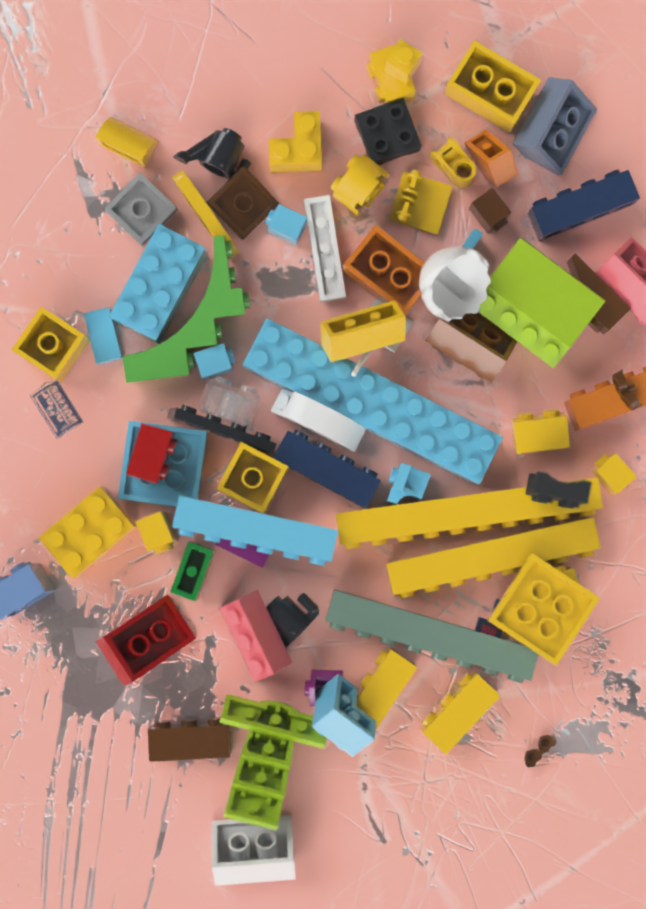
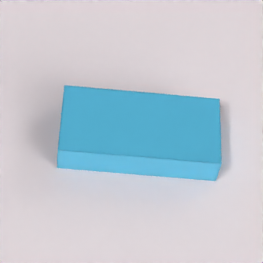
M109 307L83 313L97 365L123 359L114 321L109 317L111 313Z

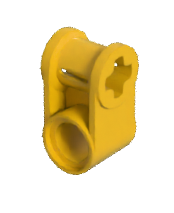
M449 137L445 145L436 152L432 151L429 154L430 158L457 188H468L474 181L476 165L466 155L458 142ZM467 170L470 176L462 178L457 174V171Z

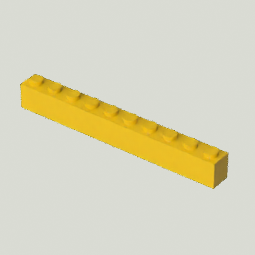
M599 478L581 479L592 482L588 504H581L579 508L574 509L558 506V501L555 500L552 503L532 501V496L526 495V487L336 513L339 545H345L347 550L361 548V542L371 541L372 546L387 544L388 538L397 537L398 542L412 541L413 535L423 534L424 539L440 537L439 531L449 530L450 535L466 533L465 528L474 526L476 531L491 530V524L501 523L502 528L518 526V520L527 519L528 524L544 522L543 517L553 516L555 521L570 519L569 513L579 512L580 517L596 515L595 510L603 509ZM581 480L567 481V483L578 482Z

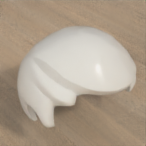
M459 246L448 247L432 254L423 265L419 278L421 298L427 309L447 322L451 319H462L464 314L478 313L480 304L487 299L486 289L491 282L488 274L490 267L488 261L476 250Z

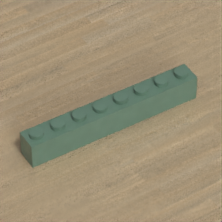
M336 589L333 591L325 621L330 622L329 627L336 630L344 631L345 627L356 630L355 635L370 639L372 634L381 637L380 642L391 646H395L396 642L406 644V650L421 654L422 649L432 652L431 657L446 661L447 657L457 659V665L471 669L473 664L483 667L482 672L497 676L498 672L508 674L507 679L522 684L524 679L532 680L539 655L521 643L497 638L473 629Z

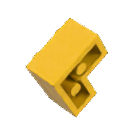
M320 111L294 112L295 138L268 139L270 173L322 171Z

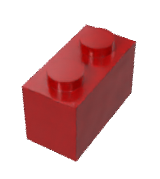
M141 423L126 475L160 484L161 480H166L170 465L166 464L169 454H174L177 446V439H174L175 433Z

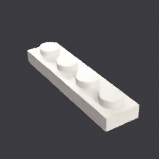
M330 195L304 199L320 303L346 299Z

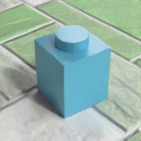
M278 204L276 210L271 209L265 224L268 225L269 234L297 246L307 225V217Z
M224 343L194 353L203 381L233 372L232 364H235L236 361L231 348L226 350Z

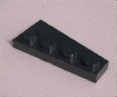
M183 404L181 409L177 407L170 408L167 416L169 419L175 421L178 419L184 421L189 426L202 430L206 429L215 435L234 439L238 443L243 442L250 447L267 453H274L277 443L271 442V436L257 431L255 435L246 433L247 427L233 422L231 426L221 423L222 418L208 413L206 418L196 414L197 409Z

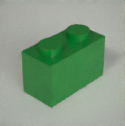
M192 541L188 542L170 593L197 601L216 550Z

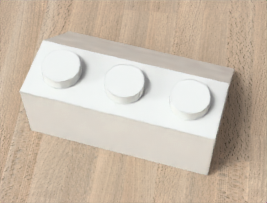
M280 815L277 830L233 819L212 821V872L215 886L296 879L292 815Z

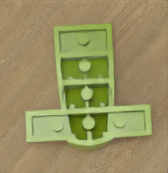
M226 694L219 723L247 729L249 732L236 767L223 817L277 830L282 803L286 793L288 774L291 768L294 742L324 749L327 737L319 734L312 727L313 716L297 712L290 705L271 700L257 702Z

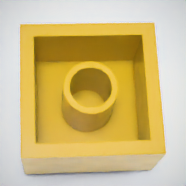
M41 306L11 350L62 383L90 339Z
M241 442L216 489L265 514L289 466Z

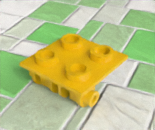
M412 170L411 173L403 171L389 221L438 235L453 186L422 177V173L417 170Z

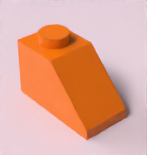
M487 130L464 142L465 147L484 177L496 188L508 183L510 179L519 175L511 150Z

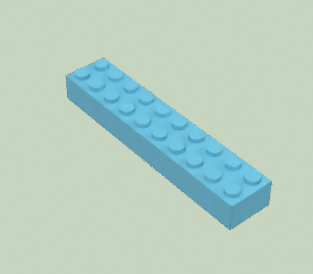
M266 318L242 364L244 369L283 389L297 392L337 411L363 426L370 433L475 486L480 485L503 439L502 436L363 366L356 376H352L351 373L357 363L347 358L331 362L320 344Z

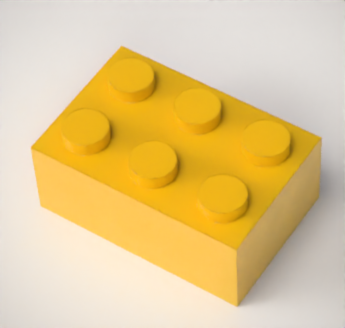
M474 40L448 81L444 94L508 133H511L535 94L541 79Z
M99 486L39 536L38 539L73 579L78 578L133 532L137 525L105 487Z

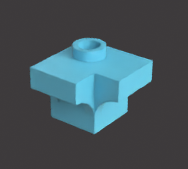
M405 463L399 464L398 469L393 467L388 482L392 483L386 501L396 505L401 498L406 496L421 500L431 474Z

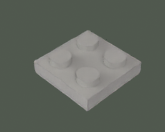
M139 172L104 210L143 247L152 237L158 224L164 225L178 211V208Z

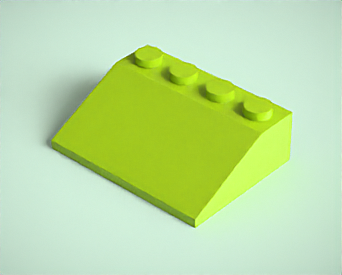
M520 237L491 275V282L486 289L487 299L480 304L479 313L552 368H555L606 300Z

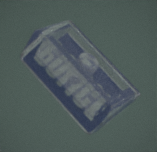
M56 379L45 382L29 395L56 439L61 438L84 422L60 382Z

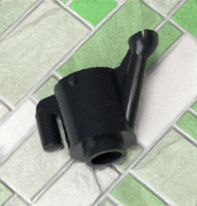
M223 128L222 131L215 130L214 133L188 150H181L173 156L174 159L183 164L198 160L200 165L206 170L228 180L243 165L247 169L251 165L249 160L242 159L236 172H234V168L245 146L241 142L242 137L237 132L228 128Z
M305 593L299 595L297 600L308 611L307 614L288 595L284 599L278 595L266 607L286 650L319 615L318 606Z

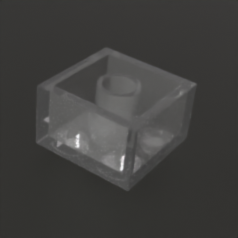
M216 376L215 380L208 378L198 407L201 413L220 417L222 421L233 422L252 431L262 402L257 390L242 385L241 389L233 387L232 381Z

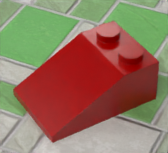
M167 594L95 642L123 686L142 677L191 643L196 637Z

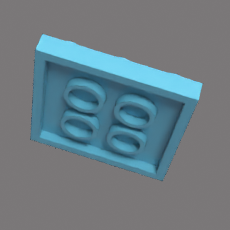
M129 421L118 499L177 507L179 496L199 499L208 431L143 423L175 433L174 439H177L175 452L173 455L169 454L166 463L170 465L166 480H161V483L157 484L126 475L141 423H143Z

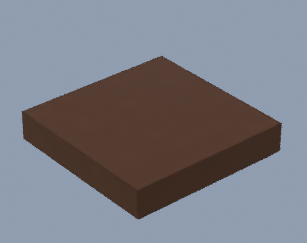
M244 165L206 202L241 240H244L268 216L271 209L274 210L280 204Z

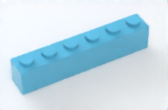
M179 496L172 525L173 528L178 529L179 535L193 537L194 532L205 534L204 540L220 543L221 538L231 540L230 546L246 549L247 544L257 546L258 552L272 555L274 549L283 551V557L299 560L300 555L310 557L309 563L325 566L326 561L332 562L338 534L336 529Z

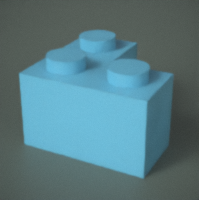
M337 674L317 691L312 727L319 734L324 735L335 743L338 748L346 751L353 757L375 740L376 720L356 706L358 688L340 674Z

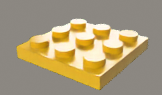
M531 553L488 618V621L557 666L597 605L600 597Z

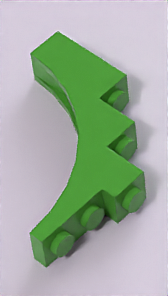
M224 235L213 237L214 261L211 279L205 296L194 315L176 334L163 343L145 351L123 356L126 383L190 375L191 368H195L193 352L188 353V348L217 345L218 338H222L221 323H216L215 318L246 314L245 308H250L248 292L243 293V287L232 289L231 283H236L234 267L229 268L228 257L233 256L231 240L226 241Z

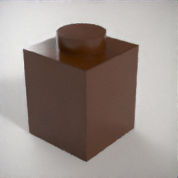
M493 187L473 201L469 207L470 212L486 233L493 229L497 232L509 223L507 219L511 211Z

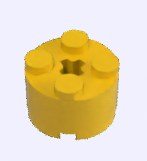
M355 154L346 166L348 171L343 177L338 176L330 187L334 191L333 197L357 216L363 213L359 210L363 205L368 208L385 187V184L382 182L384 177L390 178V174L366 154L361 157Z

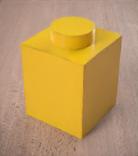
M400 39L386 60L384 72L407 85L420 65L423 52Z
M606 453L594 462L596 468L591 471L595 477L599 478L600 483L611 495L619 494L637 477L616 453L609 456Z

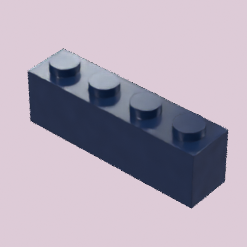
M619 169L611 171L604 175L605 179L597 182L595 179H591L580 185L581 188L572 191L571 188L557 193L556 198L548 200L545 197L532 203L533 207H531L527 214L538 241L540 242L634 205L640 199L629 169L620 172Z
M297 429L293 433L290 431L286 432L273 459L289 466L295 472L364 509L367 508L381 480L376 478L378 473L365 466L363 470L353 466L355 461L343 454L338 458L330 453L332 448L321 442L314 445L307 441L308 435Z

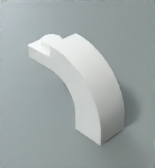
M283 388L271 409V412L297 423L325 437L336 445L353 452L356 451L366 430L363 426L337 411L297 392H291Z

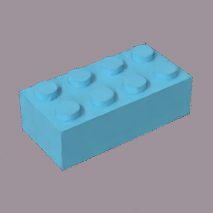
M158 224L109 317L116 323L160 344L208 255L206 248Z

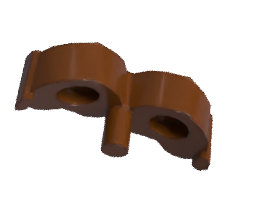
M622 369L612 375V381L621 400L633 411L642 406V404L630 392L636 389V386L632 384L627 387Z
M543 735L539 737L538 749H530L525 752L524 761L526 767H535L536 762L541 760L542 755L549 752L550 748L556 745L555 736Z

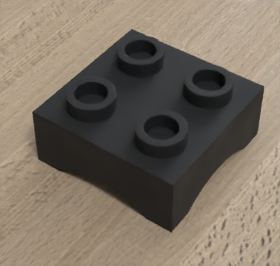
M404 97L355 114L354 122L363 141L367 156L379 166L393 159L420 151L422 145Z
M536 471V474L529 473L525 494L531 495L532 501L552 503L555 500L558 501V506L574 509L579 508L581 504H588L592 482L581 480L567 483L554 479L546 472Z

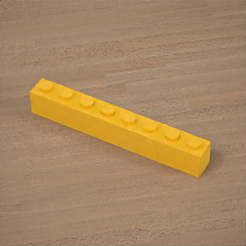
M594 517L393 561L385 563L392 594H398L399 599L414 596L415 590L423 588L425 593L440 590L441 584L450 583L451 587L466 584L465 579L476 577V581H482L492 578L491 573L501 571L502 575L518 572L517 567L523 566L531 553L544 561L553 560V564L569 561L568 556L578 554L579 558L595 555L594 550L601 549Z

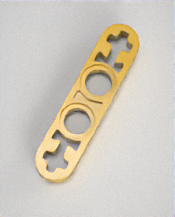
M181 170L173 175L174 183L212 238L224 235L226 241L231 240L233 256L238 254L239 250L186 173Z

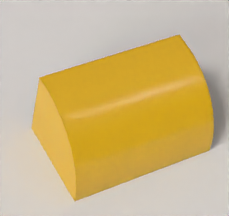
M109 117L103 123L95 137L100 146L144 168L159 140L113 117Z

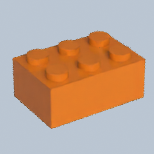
M375 225L343 264L342 272L380 302L387 303L395 300L406 316L421 298L419 278L425 262L379 226Z

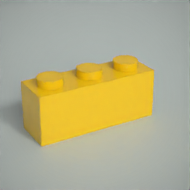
M394 300L321 321V346L330 361L334 362L405 341L406 316Z
M390 647L387 652L384 650L380 652L374 662L377 667L372 674L367 672L359 684L363 688L357 695L356 706L376 720V729L418 668L414 663Z
M475 671L471 675L466 673L457 683L460 687L453 694L451 692L447 693L439 703L441 707L435 713L431 711L421 722L423 724L421 727L422 733L445 755L500 697Z

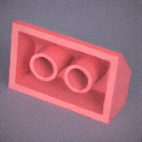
M630 237L595 273L631 308L630 311L635 314L636 319L641 324L646 325V250Z
M258 590L219 608L255 682L273 675L293 663Z

